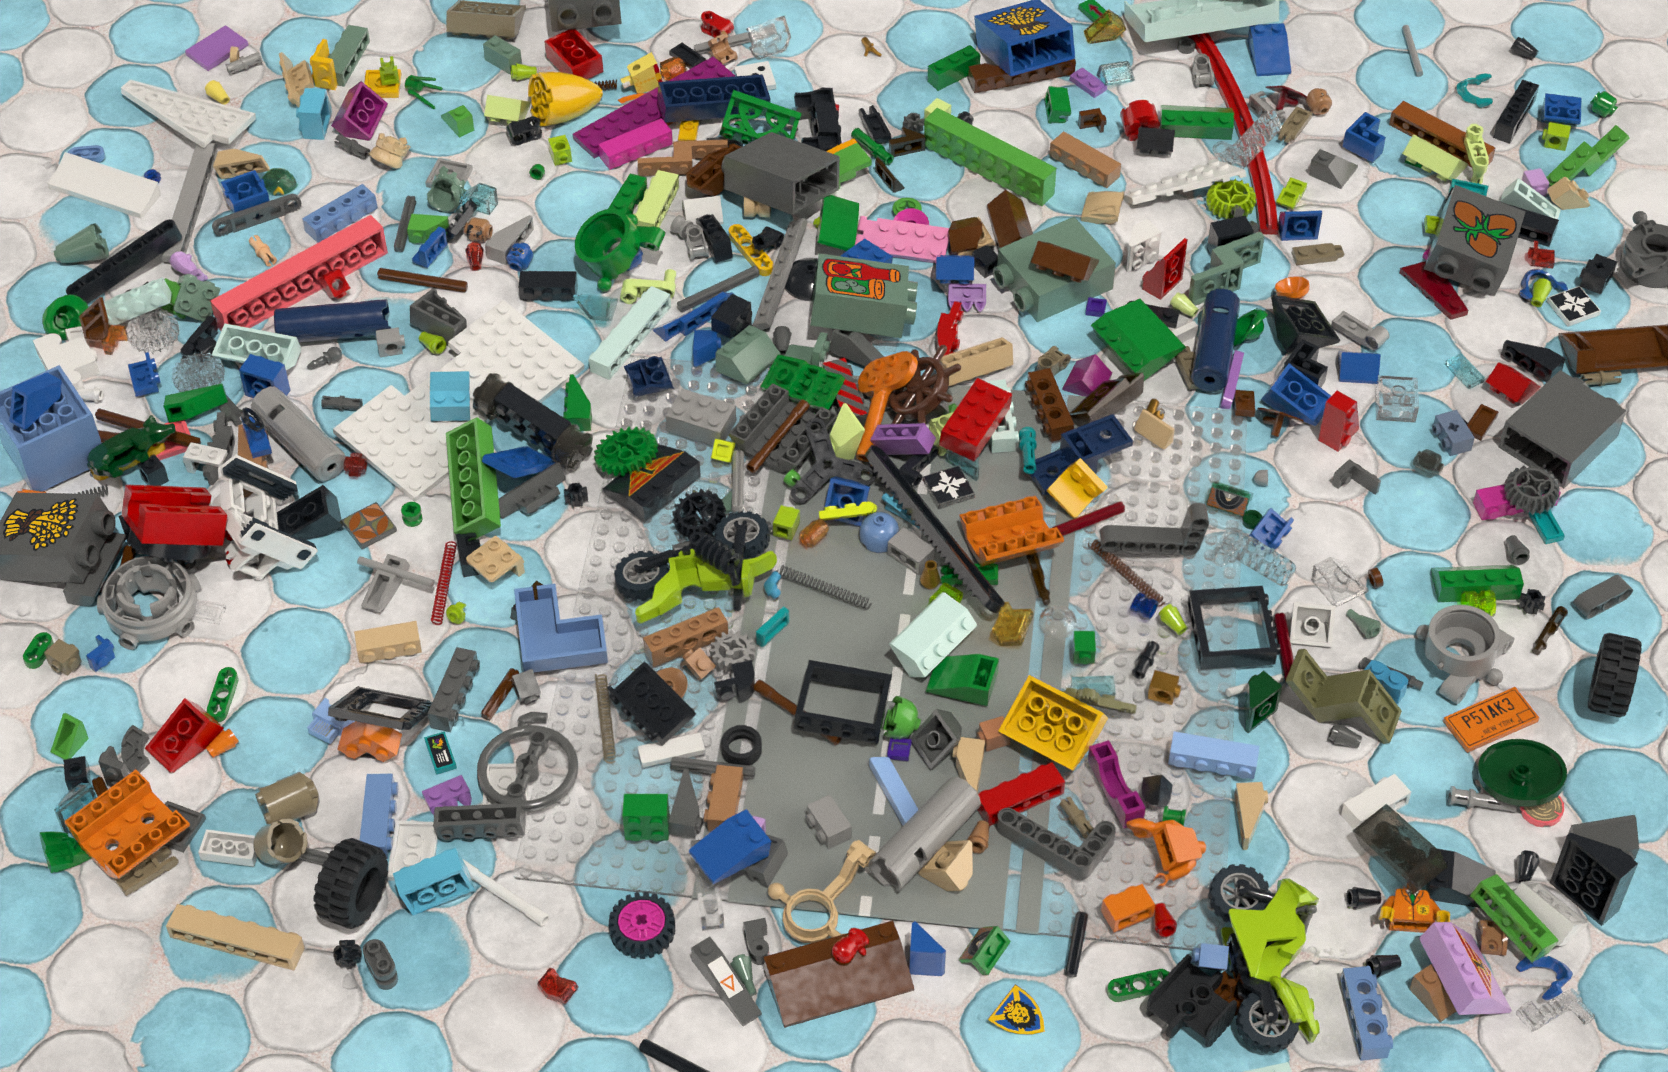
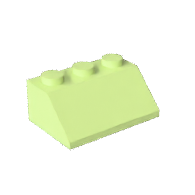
M1414 134L1402 153L1407 156V161L1414 165L1417 162L1422 164L1421 168L1429 173L1432 171L1438 173L1436 177L1445 182L1447 179L1451 181L1456 179L1468 166L1466 162Z

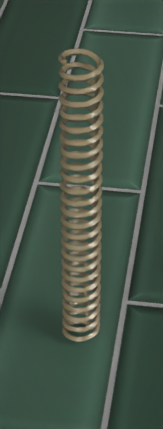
M595 674L603 756L606 763L612 764L616 761H607L616 758L614 731L611 720L612 714L608 697L609 690L607 689L608 680L604 674L598 676Z

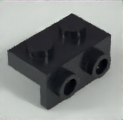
M1139 127L1137 149H1140V153L1151 154V150H1156L1158 154L1169 155V152H1173L1175 130Z

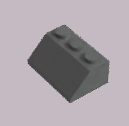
M1635 815L1571 825L1568 834L1571 832L1620 848L1626 854L1631 855L1634 860L1639 851Z

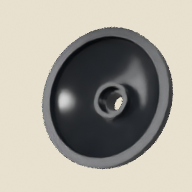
M803 258L793 262L785 290L794 298L804 301L813 300L818 258Z

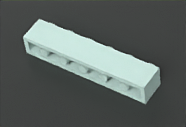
M653 286L644 292L639 301L632 305L627 315L623 316L620 323L611 330L609 336L600 343L598 349L591 353L588 360L590 372L610 380L671 308L670 294Z

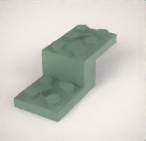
M1262 232L1251 234L1212 249L1209 270L1191 276L1188 298L1195 306L1204 303L1206 295L1211 290L1227 289L1234 292L1240 289L1243 269L1261 262L1265 237Z

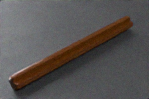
M101 408L95 412L97 420L128 429L143 428V423L145 422ZM175 431V433L165 439L185 446H189L191 442L201 444L199 437Z

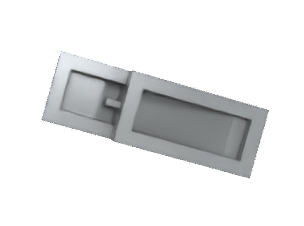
M387 554L383 563L408 571L410 566L406 559ZM377 569L361 606L381 613L393 598L403 578Z

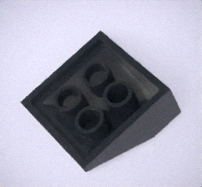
M1272 296L1277 337L1285 351L1293 352L1302 339L1319 346V348L1340 342L1339 337L1315 301Z

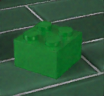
M624 794L622 818L625 840H669L668 822L670 811L668 794Z

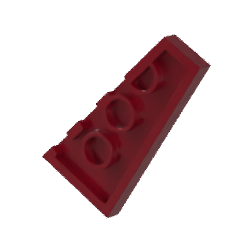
M1426 261L1400 268L1399 273L1403 277L1409 278L1410 283L1414 287L1422 290V294L1427 299L1429 298L1434 301V305L1450 320L1468 315L1469 310L1449 280L1424 269Z

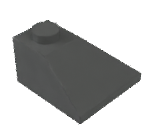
M1319 149L1311 159L1309 176L1342 189L1356 171L1358 165Z
M935 709L909 739L912 740L913 745L929 768L934 770L961 740L962 727L952 712Z

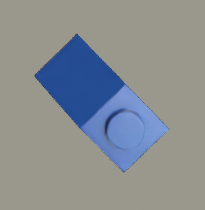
M694 330V367H698L716 357V352L721 348V337H718L717 332L712 330Z

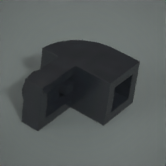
M752 660L731 664L732 678L714 682L717 701L738 697L739 703H742L754 694L755 671Z

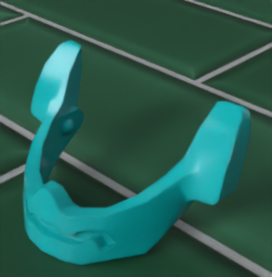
M1487 73L1479 74L1475 78H1467L1457 83L1458 94L1465 102L1476 104L1480 108L1492 104V98H1479L1467 90L1468 84L1480 85L1481 82L1490 79L1492 75Z

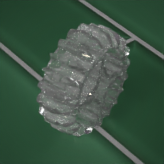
M160 308L157 311H149L132 318V321L128 322V341L138 352L144 351L146 353L150 351L154 354L155 351H159L161 353L162 349L168 350L169 345L174 346V341L178 340V322L173 314H170L167 310L163 312Z
M202 351L200 354L187 355V358H181V362L176 363V367L172 369V380L179 392L221 384L225 380V369L222 361L212 356L210 352L204 354Z

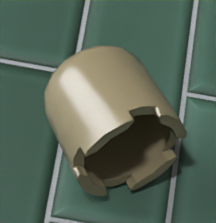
M280 819L263 826L255 834L253 841L257 857L269 865L294 862L305 853L308 844L306 832H303L299 823L292 819Z

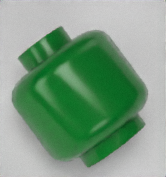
M1607 91L1598 92L1590 102L1592 104L1591 110L1602 118H1605L1608 114L1612 116L1618 108L1615 106L1617 99Z

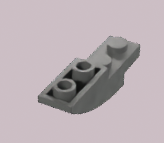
M217 412V420L213 421L216 435L212 436L213 442H207V446L227 450L228 454L222 463L223 465L232 457L235 436L232 426H228L225 412ZM206 464V466H203L204 478L207 477L209 485H214L219 479V467Z

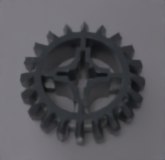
M700 489L698 493L693 490L691 495L685 493L686 498H679L680 504H674L676 510L672 511L674 517L672 521L675 529L683 538L686 537L688 540L695 532L708 533L710 537H713L717 523H720L723 517L726 518V508L723 505L722 499L716 493L712 494L709 489L706 492ZM697 511L701 515L702 519H700V517L697 515Z

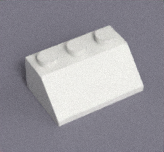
M1536 880L1521 882L1514 891L1559 940L1555 946L1568 944L1588 924L1586 920Z

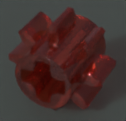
M353 452L350 454V457L346 456L344 471H349V476L358 477L361 476V473L366 472L367 459L362 458V453Z

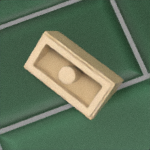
M1143 409L1134 430L1160 448L1166 449L1173 443L1175 429L1146 409Z

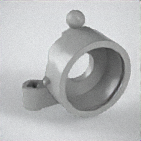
M1468 605L1448 606L1438 611L1431 619L1429 625H1420L1416 630L1417 637L1425 641L1424 650L1426 658L1432 661L1438 669L1451 674L1441 685L1439 693L1455 704H1459L1463 700L1468 689L1477 679L1480 680L1486 677L1487 681L1493 685H1497L1503 680L1502 672L1499 669L1493 668L1495 659L1499 655L1508 652L1515 638L1499 629L1496 621L1485 611ZM1453 643H1463L1472 649L1474 656L1457 655L1446 648Z

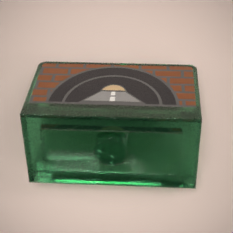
M1215 481L1212 483L1206 505L1244 517L1254 493Z

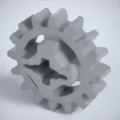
M730 630L728 635L722 632L721 638L716 636L715 642H711L710 656L712 657V662L714 664L717 663L718 669L725 667V672L729 671L731 664L755 660L756 648L753 644V639H748L747 633L741 636V631L733 634V631Z

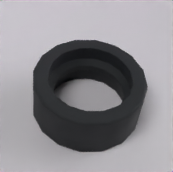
M736 725L724 732L721 738V749L725 761L732 764L749 766L758 761L762 754V741L759 732L747 725ZM737 739H747L754 743V748L747 753H735L729 749V744Z

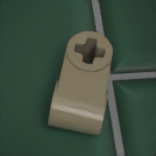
M1052 346L1045 354L1038 358L1037 370L1051 368L1053 376H1055L1068 366L1071 356L1059 351L1057 346Z

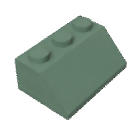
M749 325L716 352V371L748 384L773 364L777 355L781 354L765 331Z

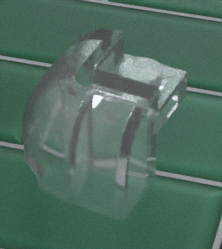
M785 16L770 19L765 23L746 29L752 45L749 49L757 60L774 57L786 51L791 39Z

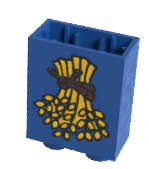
M1031 0L974 16L978 49L1010 76L1075 59L1073 26L1040 0Z

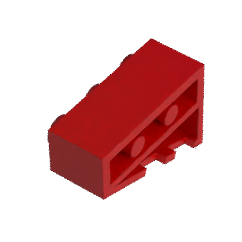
M1336 390L1326 401L1318 441L1339 452L1343 446L1346 447L1350 443L1352 436L1359 430L1357 401Z

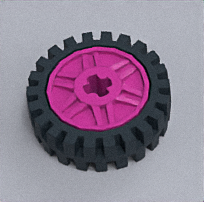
M636 892L633 898L629 894L626 896L625 901L620 899L618 905H614L613 912H610L609 933L613 945H616V949L619 952L622 950L625 956H628L630 953L631 958L636 959L637 955H640V959H645L647 954L649 958H652L655 952L658 955L663 953V948L667 949L669 947V942L672 943L675 935L673 909H671L668 902L665 903L664 898L660 897L658 899L657 894L653 893L650 897L649 892H644L643 896Z

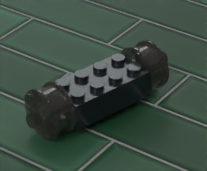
M490 373L481 386H478L473 392L474 410L484 412L489 420L497 418L502 425H508L517 435H523L534 446L538 445L551 456L553 462L562 463L567 471H576L584 458L591 454L593 450L591 447L593 441L592 434L583 433L578 425H571V422L514 386L512 382L503 381L498 373Z

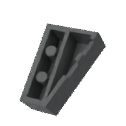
M432 288L410 305V324L427 333L442 336L446 343L467 328V320L454 307H450L447 304V300L437 294L435 288Z

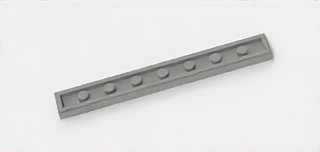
M805 218L792 221L788 225L753 322V327L760 330L771 327L808 223Z

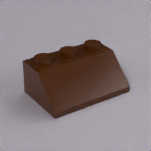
M1038 241L1031 263L1036 264L1035 268L1044 271L1049 268L1054 270L1053 274L1064 277V274L1071 276L1070 280L1081 283L1082 280H1089L1099 263V259L1048 242Z

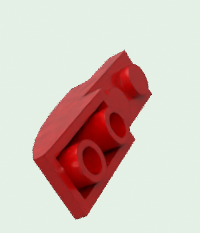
M954 301L950 313H941L939 319L937 350L941 345H945L947 351L944 356L954 353L955 350L958 351L960 346L958 322H962L964 311H961V302Z

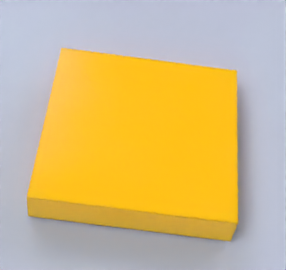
M397 69L400 82L398 84L382 85L379 70H366L364 84L381 98H399L401 69Z

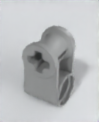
M1205 54L1195 55L1192 68L1195 87L1201 84L1214 85V72L1209 57Z
M696 224L688 226L686 228V244L690 260L701 256L709 257L708 245L702 228Z

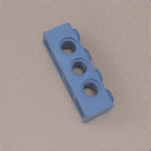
M1370 966L1343 968L1340 982L1360 1061L1388 1058L1390 1049H1393V1039L1387 1033L1388 1021L1386 1015L1382 1014V997L1376 991V975L1372 974ZM1369 1032H1375L1377 1035L1370 1034Z

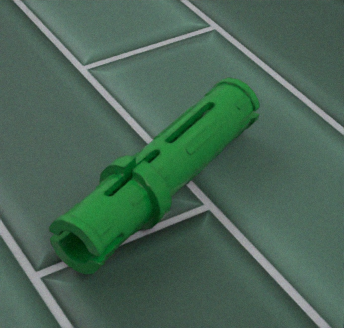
M855 128L852 131L851 137L868 149L873 157H878L885 165H890L893 162L894 156L888 153L883 145L877 144L860 128Z

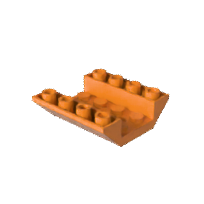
M1028 496L1024 499L1008 501L1004 504L988 506L984 509L968 511L959 515L967 545L981 567L1057 548L1064 542V538L1057 527L1049 528L1043 520V506L1036 496Z
M137 770L131 772L64 821L81 848L108 876L116 879L122 877L190 826V823L177 810L172 812L152 792L150 783ZM147 817L154 818L153 822L149 824L143 823V820ZM110 844H118L115 850L107 849Z

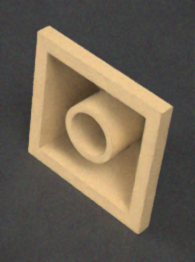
M970 840L946 842L918 873L923 878L946 891L963 890L973 875L972 842Z

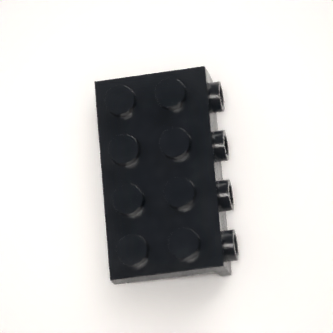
M645 661L615 689L610 685L607 687L611 693L608 697L616 705L620 703L622 705L620 709L628 718L632 715L635 718L632 720L633 723L640 730L645 728L647 731L644 734L652 742L657 741L661 746L696 715L695 711Z

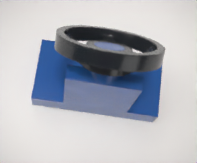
M243 408L240 411L242 427L252 457L257 458L271 454V446L262 419L252 409Z

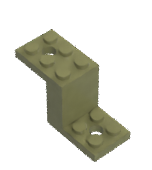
M1299 649L1285 682L1318 723L1362 717L1383 744L1391 742L1402 710L1370 669L1327 676L1306 649Z

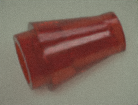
M469 243L465 252L470 269L472 271H479L482 268L481 263L484 249L480 243Z

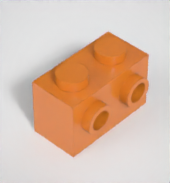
M1140 884L1138 886H1130L1118 894L1108 895L1102 900L1101 912L1112 931L1117 932L1153 917L1155 903L1144 885Z

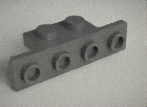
M556 462L498 498L500 518L504 519L518 509L527 514L533 513L543 504L553 501L560 494L556 485L566 480L560 463Z

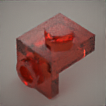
M549 968L537 983L547 999L566 1004L579 988L575 981L559 977L554 968Z

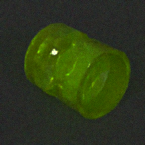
M1481 590L1479 594L1476 591H1463L1461 605L1479 608L1491 617H1494L1496 613L1495 593L1493 590Z

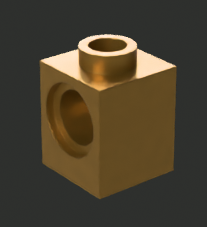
M1155 670L1149 686L1148 699L1172 705L1174 698H1179L1182 686L1178 685L1179 676Z

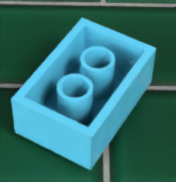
M456 848L445 850L441 854L423 859L417 864L403 867L393 873L398 893L412 915L475 890L469 870Z

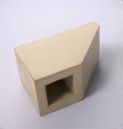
M1563 177L1547 189L1552 202L1562 210L1590 206L1587 191L1584 188L1580 189L1574 180L1570 181L1567 177Z

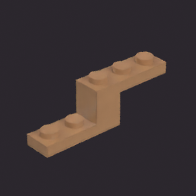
M728 139L673 142L674 157L637 158L638 175L655 176L658 170L684 175L693 168L692 159H703L713 151L728 147Z

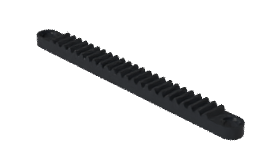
M871 445L866 451L865 456L874 466L873 472L878 474L877 477L882 479L881 482L883 484H886V489H890V494H895L894 499L899 500L898 504L903 505L902 509L907 510L906 514L911 515V520L915 521L916 526H920V531H924L923 535L928 537V542H933L932 547L937 548L936 552L941 553L940 557L945 558L946 564H950L949 568L954 569L953 573L959 575L958 580H963L962 585L967 586L966 590L972 592L971 596L977 597L989 611L998 613L1005 605L1000 595L881 448Z

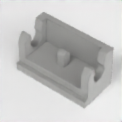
M1263 91L1251 94L1248 109L1269 129L1285 122L1286 118L1281 116L1285 111H1276L1266 102L1264 97L1260 98L1265 95Z

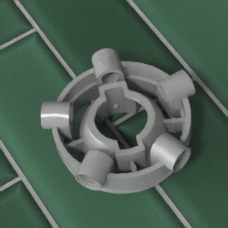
M154 556L139 557L122 564L108 577L103 586L102 595L98 596L97 610L98 613L105 615L110 628L120 635L118 639L119 644L126 649L134 650L139 641L159 640L175 632L182 637L190 635L194 629V622L190 619L196 609V592L201 590V585L194 573L188 575L184 567L176 561L164 562L161 558ZM177 587L183 596L182 600L179 603L176 602ZM137 590L143 593L158 591L164 594L160 600L150 604L152 616H143L140 605L134 604L135 600L131 595Z

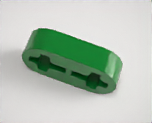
M38 633L25 650L23 660L29 669L39 668L46 660L44 652L54 644L49 633Z

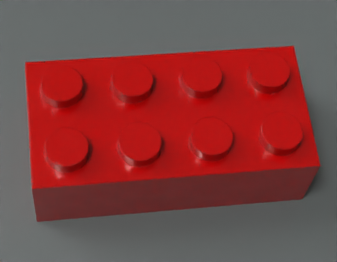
M977 378L941 430L939 446L975 462L1009 411L1012 393Z

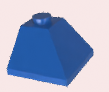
M833 477L830 479L825 507L836 506L837 509L844 508L845 504L852 503L859 506L862 502H867L870 486L849 479ZM864 516L834 520L861 526Z

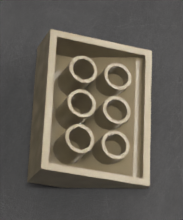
M458 0L447 10L446 32H452L453 35L469 33V36L474 37L480 34L486 35L487 38H492L496 35L503 36V39H513L519 33L526 6Z

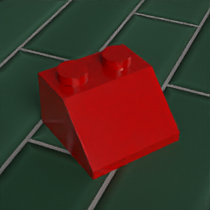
M1500 362L1497 363L1486 380L1491 385L1489 388L1497 394L1502 392L1506 395L1505 399L1512 404L1516 402L1525 403L1541 388L1539 384L1519 371Z

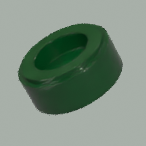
M1256 510L1245 511L1242 516L1243 526L1253 530L1262 518L1261 513Z

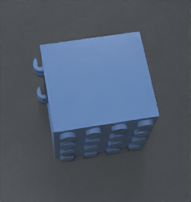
M60 365L29 378L32 379L48 372L61 379L62 385L60 398L25 430L9 422L13 386L0 391L1 443L29 488L34 491L42 492L89 470L87 467V457L92 449L102 444L93 414Z

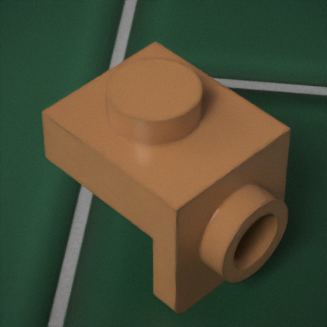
M700 647L695 651L692 649L687 651L682 656L684 660L679 664L681 667L686 665L699 681L716 667Z

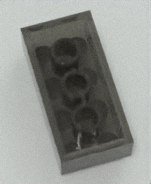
M1385 804L1353 830L1360 846L1413 895L1448 867L1441 852L1388 804Z

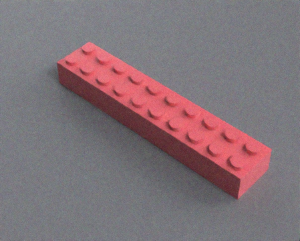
M369 215L212 299L210 302L214 317L216 318L217 328L222 331L224 324L251 328L272 317L275 309L288 308L323 289L324 287L319 277L331 270L340 269L345 277L386 255L388 251L383 226L372 215Z

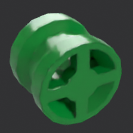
M407 502L401 507L403 523L406 526L416 527L421 524L423 517L418 503Z

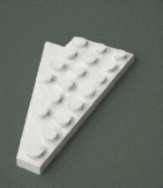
M129 80L121 87V94L203 148L212 140L223 144H230L256 120V114L253 112L134 80Z

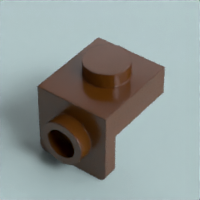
M1100 108L1079 111L1078 126L1080 129L1097 126L1100 133L1104 132V125L1107 124V120Z

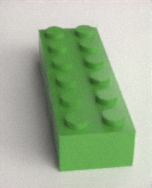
M478 417L446 433L454 533H476V538L468 540L477 539L501 527L496 469L482 462L484 455L494 453L492 427Z

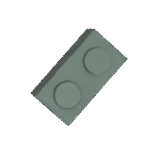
M494 35L483 44L485 60L511 75V65H515V63L522 64L521 50L498 36Z

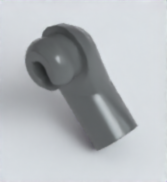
M529 712L521 715L517 720L519 721L518 727L529 725V722L547 723L548 713Z

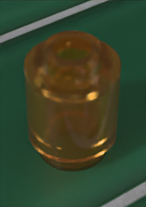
M822 519L813 520L799 532L800 542L806 547L813 548L827 536L829 527Z

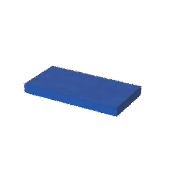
M528 446L486 454L482 459L483 463L513 478L542 472L557 462Z

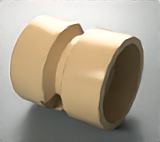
M744 197V217H755L756 214L759 217H770V206Z

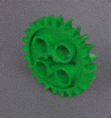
M628 426L625 431L620 428V432L612 431V436L606 435L607 439H601V444L596 445L597 450H594L596 464L598 468H601L602 472L606 471L607 475L613 472L614 476L621 473L624 476L626 472L632 475L633 470L640 472V467L646 468V463H652L651 458H656L655 453L658 452V444L650 430L645 431L644 427L639 430L638 426L631 430L630 426Z

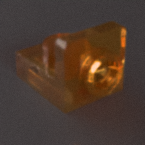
M108 325V336L101 341L105 355H113L115 347L118 346V341H128L129 337L125 326Z

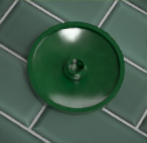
M1508 739L1491 745L1483 752L1478 763V779L1486 792L1499 801L1515 806L1530 807L1548 803L1562 793L1566 785L1567 768L1561 756L1545 744L1528 739Z

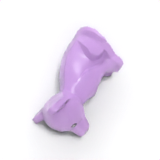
M184 252L172 254L170 264L175 270L183 274L194 275L200 281L208 279L207 275L200 269H197L196 265L191 261L192 256Z

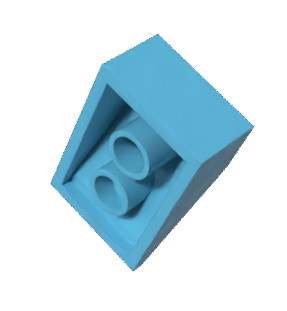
M469 371L430 372L431 421L470 420Z

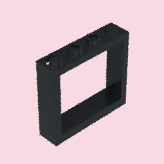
M1263 586L1189 590L1187 605L1200 670L1274 665L1276 663L1277 655H1280L1279 643L1275 642L1276 628L1275 626L1272 627L1271 624L1273 620L1272 611L1268 610L1269 597L1268 594L1264 593ZM1257 602L1267 648L1210 652L1200 605Z
M809 660L795 713L794 729L878 744L890 693L892 674ZM811 681L881 693L875 724L805 712L804 708Z

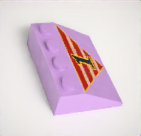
M1434 922L1420 936L1419 940L1458 1015L1500 1014L1512 1011L1471 934L1451 922Z

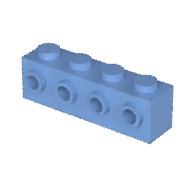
M364 184L359 185L302 218L305 232L317 243L321 242L378 208L376 196Z

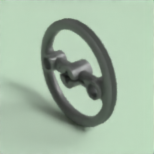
M537 725L514 727L500 733L485 746L477 763L478 781L485 795L495 804L522 803L524 811L539 810L559 801L572 788L578 774L577 754L570 741L553 729ZM529 736L530 746L527 753L521 754L516 759L517 777L514 782L509 784L507 794L503 796L489 783L487 778L488 762L492 754L504 743L518 737ZM554 741L567 755L569 763L567 775L561 785L552 793L539 799L526 800L525 790L528 783L534 782L539 777L538 759L548 749V742Z

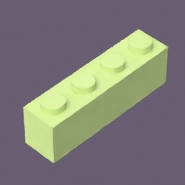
M658 170L655 177L651 178L650 187L645 190L644 198L639 202L638 210L634 214L638 218L637 226H655L660 228L679 190L678 174Z

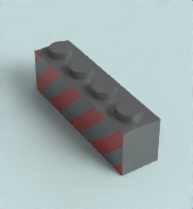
M845 358L824 362L823 368L826 371L841 374L845 378L833 401L837 413L839 414L842 405L846 403L864 427L869 409L864 407V397L862 393L858 392L857 379L852 377L853 370L851 365L847 364Z

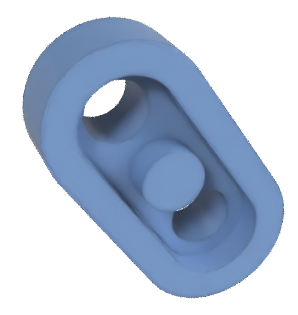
M99 145L74 147L68 151L70 154L97 163L105 158L104 149Z

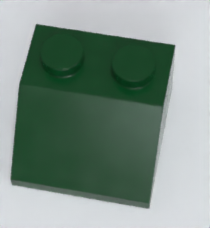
M1264 670L1258 675H1253L1248 681L1244 705L1245 731L1247 733L1251 732L1278 710L1282 685Z

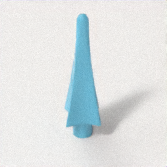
M885 493L882 496V500L887 503L885 506L886 510L898 515L918 529L920 528V526L915 525V521L911 520V515L906 514L907 510L902 509L903 505L898 504L899 500L894 499V495L891 497Z

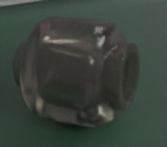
M1424 449L1422 452L1418 451L1413 461L1415 471L1428 478H1432L1436 474L1440 475L1444 464L1441 463L1442 456L1429 449Z

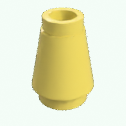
M212 80L206 84L205 91L208 96L223 105L230 101V97L220 82Z

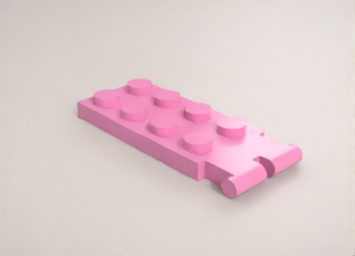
M860 216L857 232L861 234L856 235L855 245L865 238L894 258L936 264V255H946L949 228L882 218L873 221L867 220L866 216Z

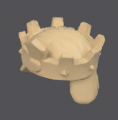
M379 133L376 146L369 154L376 161L398 169L402 166L403 157L406 156L410 146L406 145L408 143L406 138L398 140L392 136L385 137L384 133Z

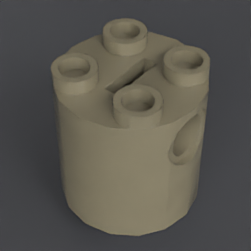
M301 772L279 779L271 785L259 787V792L255 794L259 806L264 805L266 813L263 814L266 824L280 819L297 820L316 812L319 798L313 780Z

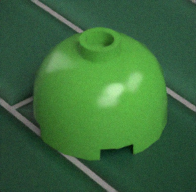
M895 696L892 700L895 703L894 707L891 710L888 709L883 729L887 730V732L883 736L899 740L906 739L914 730L916 731L919 728L921 719L918 718V710L912 701Z

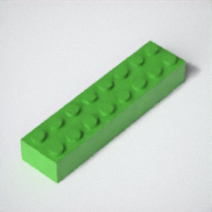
M936 108L924 119L925 147L1040 206H1043L1055 194L1056 167L939 108Z

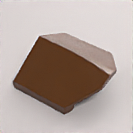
M977 217L952 221L948 233L953 254L978 248V242L982 235V222Z
M99 297L79 316L85 339L102 341L108 336V316L103 297Z

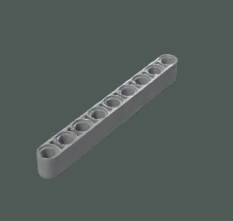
M209 143L205 148L198 144L195 146L172 220H174L182 234V239L162 253L163 262H170V257L175 252H187L217 156L216 143Z

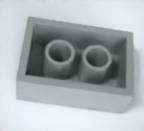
M683 388L666 414L668 432L714 446L715 439L726 440L737 421L736 405Z

